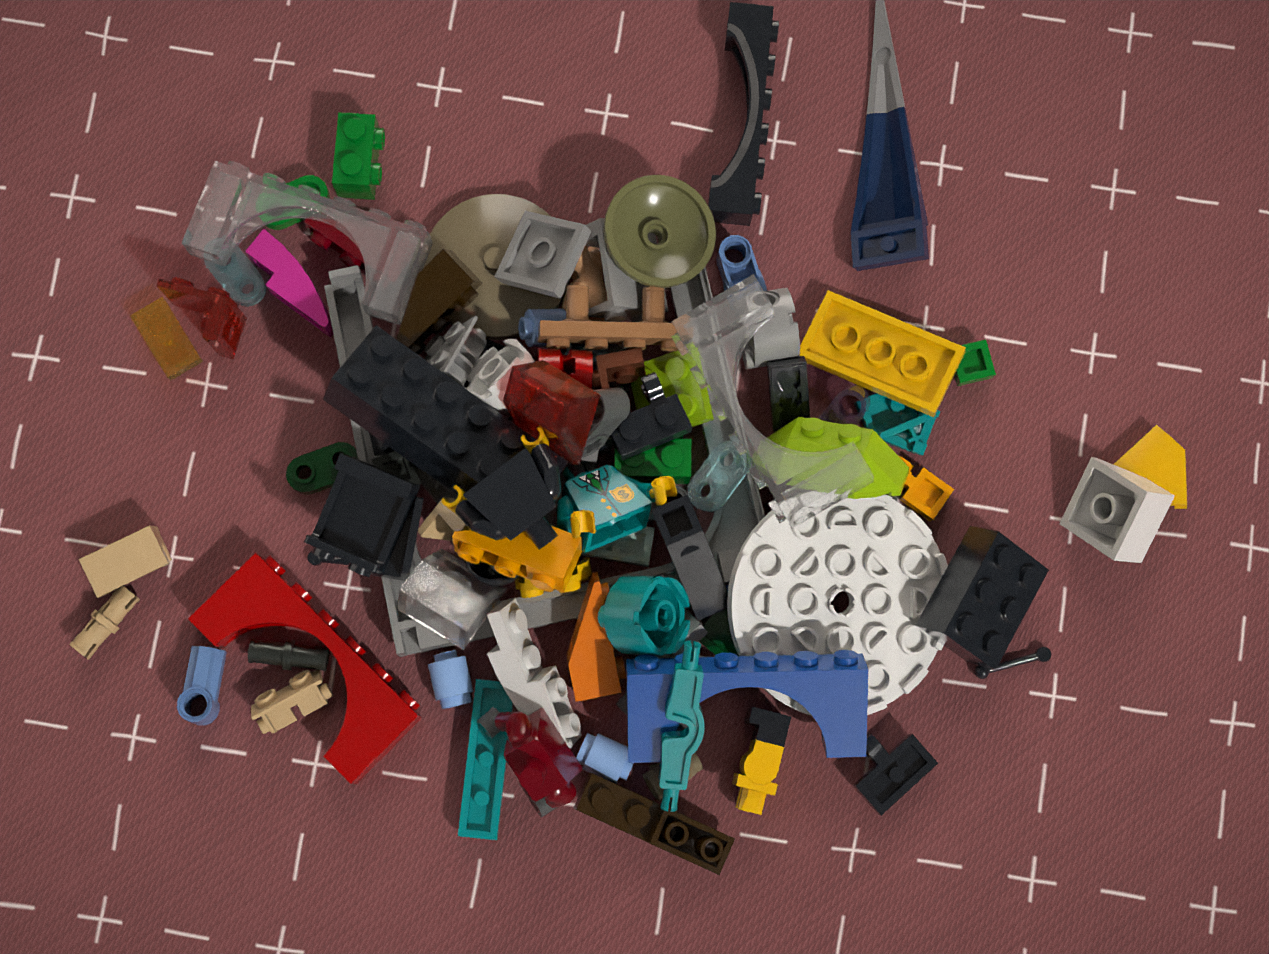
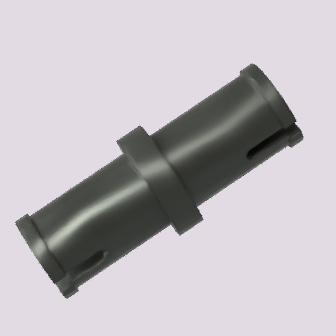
M255 638L250 640L248 663L281 665L283 670L299 667L326 671L328 666L329 649L327 646L295 644V640L286 639L285 643L256 640Z

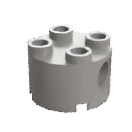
M788 288L733 296L734 312L736 318H740L741 326L735 327V337L738 349L742 348L745 369L767 366V361L800 357L798 322L793 321L792 313L796 311Z

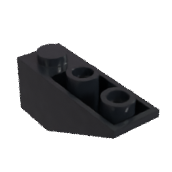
M688 495L652 509L656 524L688 595L697 621L727 609L728 591Z

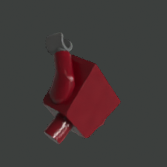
M492 707L477 720V723L483 726L487 731L486 735L491 739L500 731L507 732L504 750L505 760L519 779L521 786L529 794L530 801L536 804L541 818L556 808L570 803L575 798L576 787L570 781L583 768L543 707L530 715L523 712H499L496 708Z

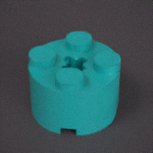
M622 576L610 589L605 605L600 607L598 622L602 628H605L611 644L622 654H647L654 656L672 654L677 652L684 644L690 629V620H685V607H690L689 598L684 587L674 578L663 576Z

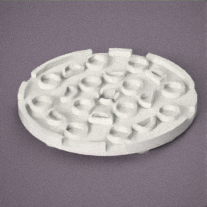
M806 491L784 501L769 512L751 531L740 549L731 572L728 586L727 611L730 633L738 655L754 656L759 652L794 655L799 651L834 654L838 650H852L857 654L863 653L869 669L867 715L887 708V704L893 702L904 693L909 694L928 674L927 668L933 661L937 651L942 650L944 646L916 626L948 567L944 554L940 553L931 535L932 531L914 511L907 509L886 494L874 498L851 499L818 493L817 491ZM844 591L849 596V606L843 612L837 613L833 605H831V601L839 592ZM763 688L768 694L783 704L799 712L811 715L805 707L791 697Z

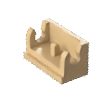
M151 525L79 559L97 598L170 564L169 561L172 560L158 527Z

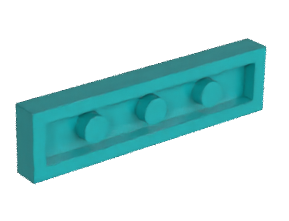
M476 679L458 836L498 840L507 763L504 757L507 732L500 731L491 739L486 735L487 731L483 726L477 723V720L492 707L496 708L499 712L513 711V702L499 681Z

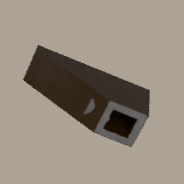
M442 249L416 275L396 340L418 355L426 347L423 342L432 333L435 335L441 333L452 322L449 316L459 306L462 309L467 307L479 294L476 289L482 282L452 250Z

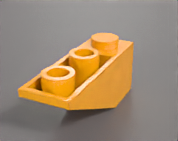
M553 526L552 528L558 536L540 550H538L525 531L511 541L507 537L496 541L471 530L454 531L452 535L454 550L465 561L478 564L480 561L494 566V569L504 576L515 578L516 575L531 580V583L538 589L552 592L553 589L562 593L565 592L582 553V537L573 538L572 533Z

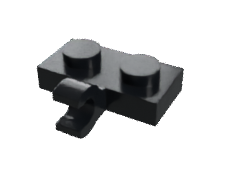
M867 734L866 756L875 765L853 786L877 814L882 816L929 773L938 762L913 734H908L889 753L872 734Z

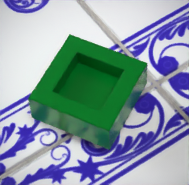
M986 339L961 345L966 347V350L954 375L957 386L991 379L996 375Z

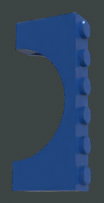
M838 650L834 654L799 651L794 655L759 652L754 656L719 653L715 657H699L698 665L702 666L704 674L700 703L717 693L735 688L759 687L774 690L796 700L813 716L821 729L822 743L827 758L866 757L869 669L863 653L857 654L852 650ZM645 654L639 655L635 659H626L629 763L661 762V735L664 732L676 731L680 722L666 718L665 706L672 685L674 665L682 663L683 654H679L675 658H658L654 655Z

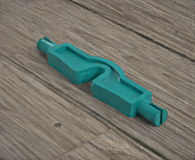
M690 640L684 642L682 663L674 665L672 685L665 706L666 718L686 724L687 728L682 731L664 732L661 735V762L658 780L660 788H664L660 806L664 811H668L669 802L671 812L677 810L679 790L687 789L691 757L699 748L704 736L705 724L702 709L699 705L704 674L702 666L698 665L701 643L693 641V648Z

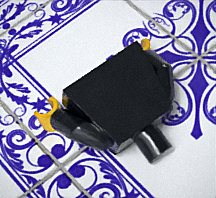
M541 427L537 428L540 434L538 440L528 442L525 435H522L521 441L525 449L467 492L455 485L453 488L458 491V498L450 503L443 497L441 499L442 504L455 513L471 531L496 541L506 537L511 541L525 531L538 550H540L555 539L558 535L544 516L557 507L555 501L561 494L559 465L549 447V441Z

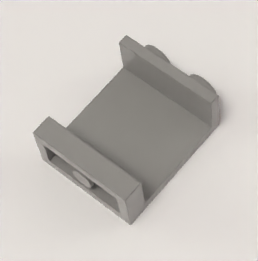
M599 218L586 225L592 231L586 246L600 248L608 301L590 308L589 317L604 318L605 322H622L625 320L640 322L642 321V289L650 286L631 279L615 264L605 243L604 218ZM648 233L649 241L657 244L656 235ZM665 295V312H668L667 301H666V295Z

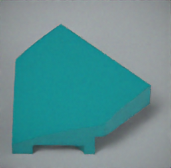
M877 393L854 402L865 428L873 429L889 445L920 456L924 455L927 440L941 411L937 410L935 416L931 417Z

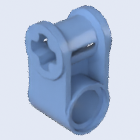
M731 235L725 238L720 244L716 262L723 281L728 305L733 312V296L767 291V287L749 241L739 235ZM729 249H736L742 253L744 259L739 263H733L726 259L724 253Z

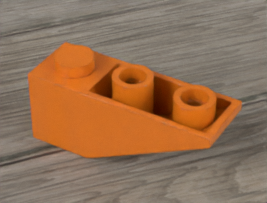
M598 572L591 574L567 650L568 666L576 702L622 693L619 680L626 679L622 656H614L613 646L607 637L605 628H602L598 622V611L601 606L605 605L610 591L608 582L600 583Z

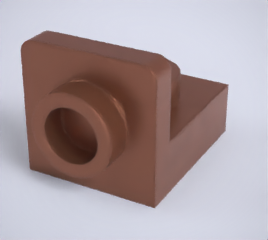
M641 348L596 356L598 369L593 370L592 381L594 390L610 388L609 382L631 383L640 376H645L646 372Z

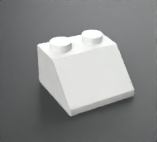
M1091 457L1060 521V525L1114 561L1142 563L1175 495L1145 477L1101 459Z

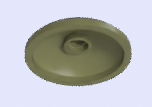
M647 175L629 182L611 200L604 218V238L611 258L623 273L646 286L669 288L688 282L704 269L714 250L716 228L709 206L694 188L674 177ZM648 233H653L658 237L657 244L649 241Z

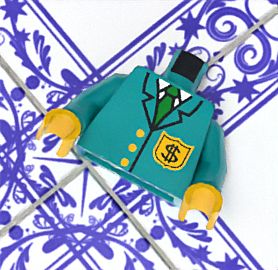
M575 461L569 464L563 472L567 482L563 487L562 498L557 502V528L572 533L573 538L582 537V551L584 553L642 530L647 526L652 503L656 502L658 506H662L667 502V497H676L678 495L674 478L662 476L654 479L652 483H641L621 474L611 465H605L589 472L581 461Z

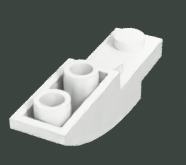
M517 599L504 600L487 614L498 643L487 653L492 667L517 710L530 715L543 707L568 747L571 748L582 734L580 732V720L573 713L567 697L566 683L560 677L556 665L542 668L540 652L533 645L527 629L526 615L520 609Z

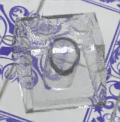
M441 548L422 559L399 589L398 610L464 650L487 618V614L503 596L506 587L482 583L469 573L465 562Z

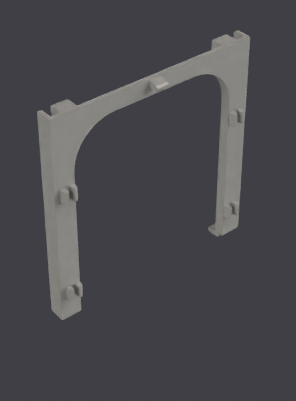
M358 265L328 271L331 285L324 286L340 367L374 328L363 276ZM704 267L693 279L679 286L669 287L677 323L694 324V339L689 346L699 348L714 418L712 421L701 424L716 489L715 511L705 537L726 586L729 585L731 572L743 543L756 525L765 517L707 271L706 267ZM351 420L358 459L370 464L371 459L383 456H374L369 432ZM417 541L415 543L408 581L381 577L396 654L399 657L495 636L487 614L502 601H475L446 589L427 570L420 556ZM673 562L655 568L600 579V583L608 582L609 590L622 576H663L674 578L681 583ZM589 582L582 583V588L571 592L560 593L554 589L552 592L545 591L544 594L536 597L516 598L520 609L526 615L527 629L578 618Z

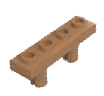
M568 285L566 287V319L562 321L540 320L538 326V343H547V348L557 349L570 348V343L585 344V349L604 350L608 348V344H623L624 350L636 348L645 350L646 345H661L662 351L673 352L684 350V346H689L694 339V324L668 323L665 321V289L651 286L642 289V321L597 322L590 320L589 287L586 285Z

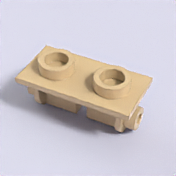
M309 670L302 671L290 679L288 686L277 692L275 689L265 691L254 700L255 704L251 705V718L255 720L260 716L262 717L257 720V723L263 734L269 731L274 734L278 730L297 721V717L291 709L295 705L299 707L303 716H306L328 704V699L333 697V694L327 683L319 685L323 683L321 670H315L312 673Z

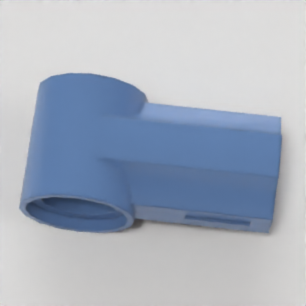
M192 646L184 689L177 701V710L184 720L201 726L208 725L217 718L220 711L218 697L227 655L225 650L205 646ZM198 697H205L207 701L206 710L199 716H193L190 712L191 703Z

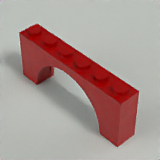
M255 553L188 620L214 646L224 649L229 643L248 632L274 626L297 628L314 635L323 642L338 661L347 689V708L341 731L323 757L350 784H357L422 719L416 712L421 705L405 689L398 694L389 684L393 677L378 662L372 667L362 657L366 650L351 635L345 640L335 630L340 624L324 608L318 613L308 603L313 597L297 581L291 586L282 577L286 570L271 555L264 559Z

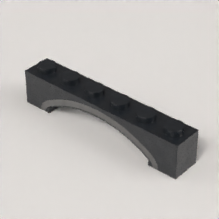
M730 2L724 51H732L740 68L745 86L747 112L744 133L733 158L720 175H712L708 206L715 223L750 226L753 214H760L762 193L755 192L756 179L763 180L765 158L759 157L760 145L767 144L769 123H763L762 118L763 110L770 111L772 89L766 88L767 76L773 77L776 55L769 54L770 42L777 43L779 21L772 20L774 6Z

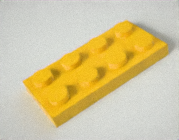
M828 290L800 345V356L805 357L807 364L934 417L965 354L966 347Z

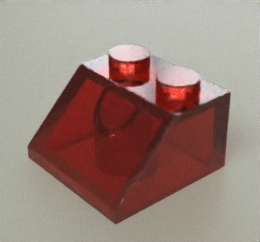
M544 360L512 366L503 403L516 425L537 440L540 436L537 428L541 427L552 451L573 465L580 464L600 394Z

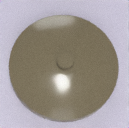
M488 194L474 197L458 204L438 221L426 242L422 269L442 249L452 250L482 282L476 289L479 294L475 300L463 309L459 306L449 316L452 319L450 323L452 326L456 322L462 324L477 316L478 319L473 328L484 331L486 334L485 339H513L520 337L518 330L519 320L521 317H524L528 309H558L560 307L566 289L560 299L506 285L494 277L524 212L529 211L550 216L546 211L536 204L517 196Z

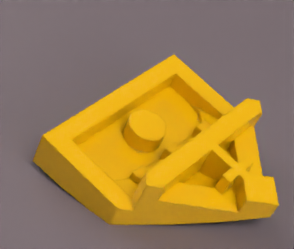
M1156 425L1113 465L1145 477L1175 495L1170 505L1174 506V509H1187L1185 449Z

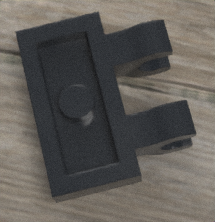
M655 372L641 377L643 383L641 389L649 405L633 412L629 411L627 418L610 435L621 461L692 432V425L677 394L666 398Z

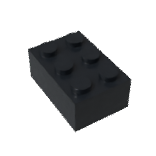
M969 526L916 626L965 661L996 670L1049 569L999 531Z

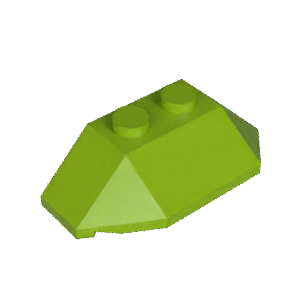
M796 418L764 439L752 459L754 471L760 472L765 478L777 485L817 491L818 493L851 499L874 498L885 494L900 496L909 474V467L873 429L861 428L854 424L832 423L818 418Z

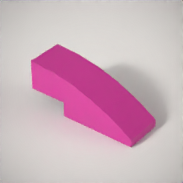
M263 229L245 252L252 263L271 276L265 284L275 298L331 338L333 329L330 316L311 279L284 245Z

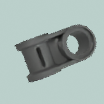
M620 388L586 391L572 409L560 419L558 427L562 432L569 434L577 446L575 451L579 457L589 456L598 451L621 422L627 418L630 411V400L627 394Z

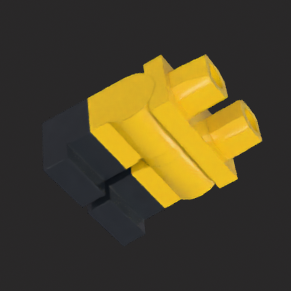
M756 707L747 709L744 723L753 725L754 729L749 750L740 760L739 769L741 774L734 773L732 781L733 785L740 787L735 808L762 815L766 794L775 796L778 784L771 781L776 778L779 771L791 716Z

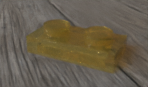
M163 296L130 315L168 379L173 380L203 362Z

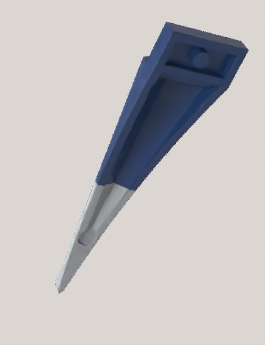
M876 0L867 116L851 227L853 268L857 271L929 259L928 220L884 0Z

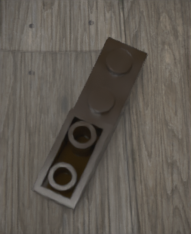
M589 772L573 809L720 875L735 838L676 811L671 812L670 809L664 811L661 809L660 804Z

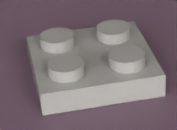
M525 211L494 277L506 285L561 299L592 231L585 224Z

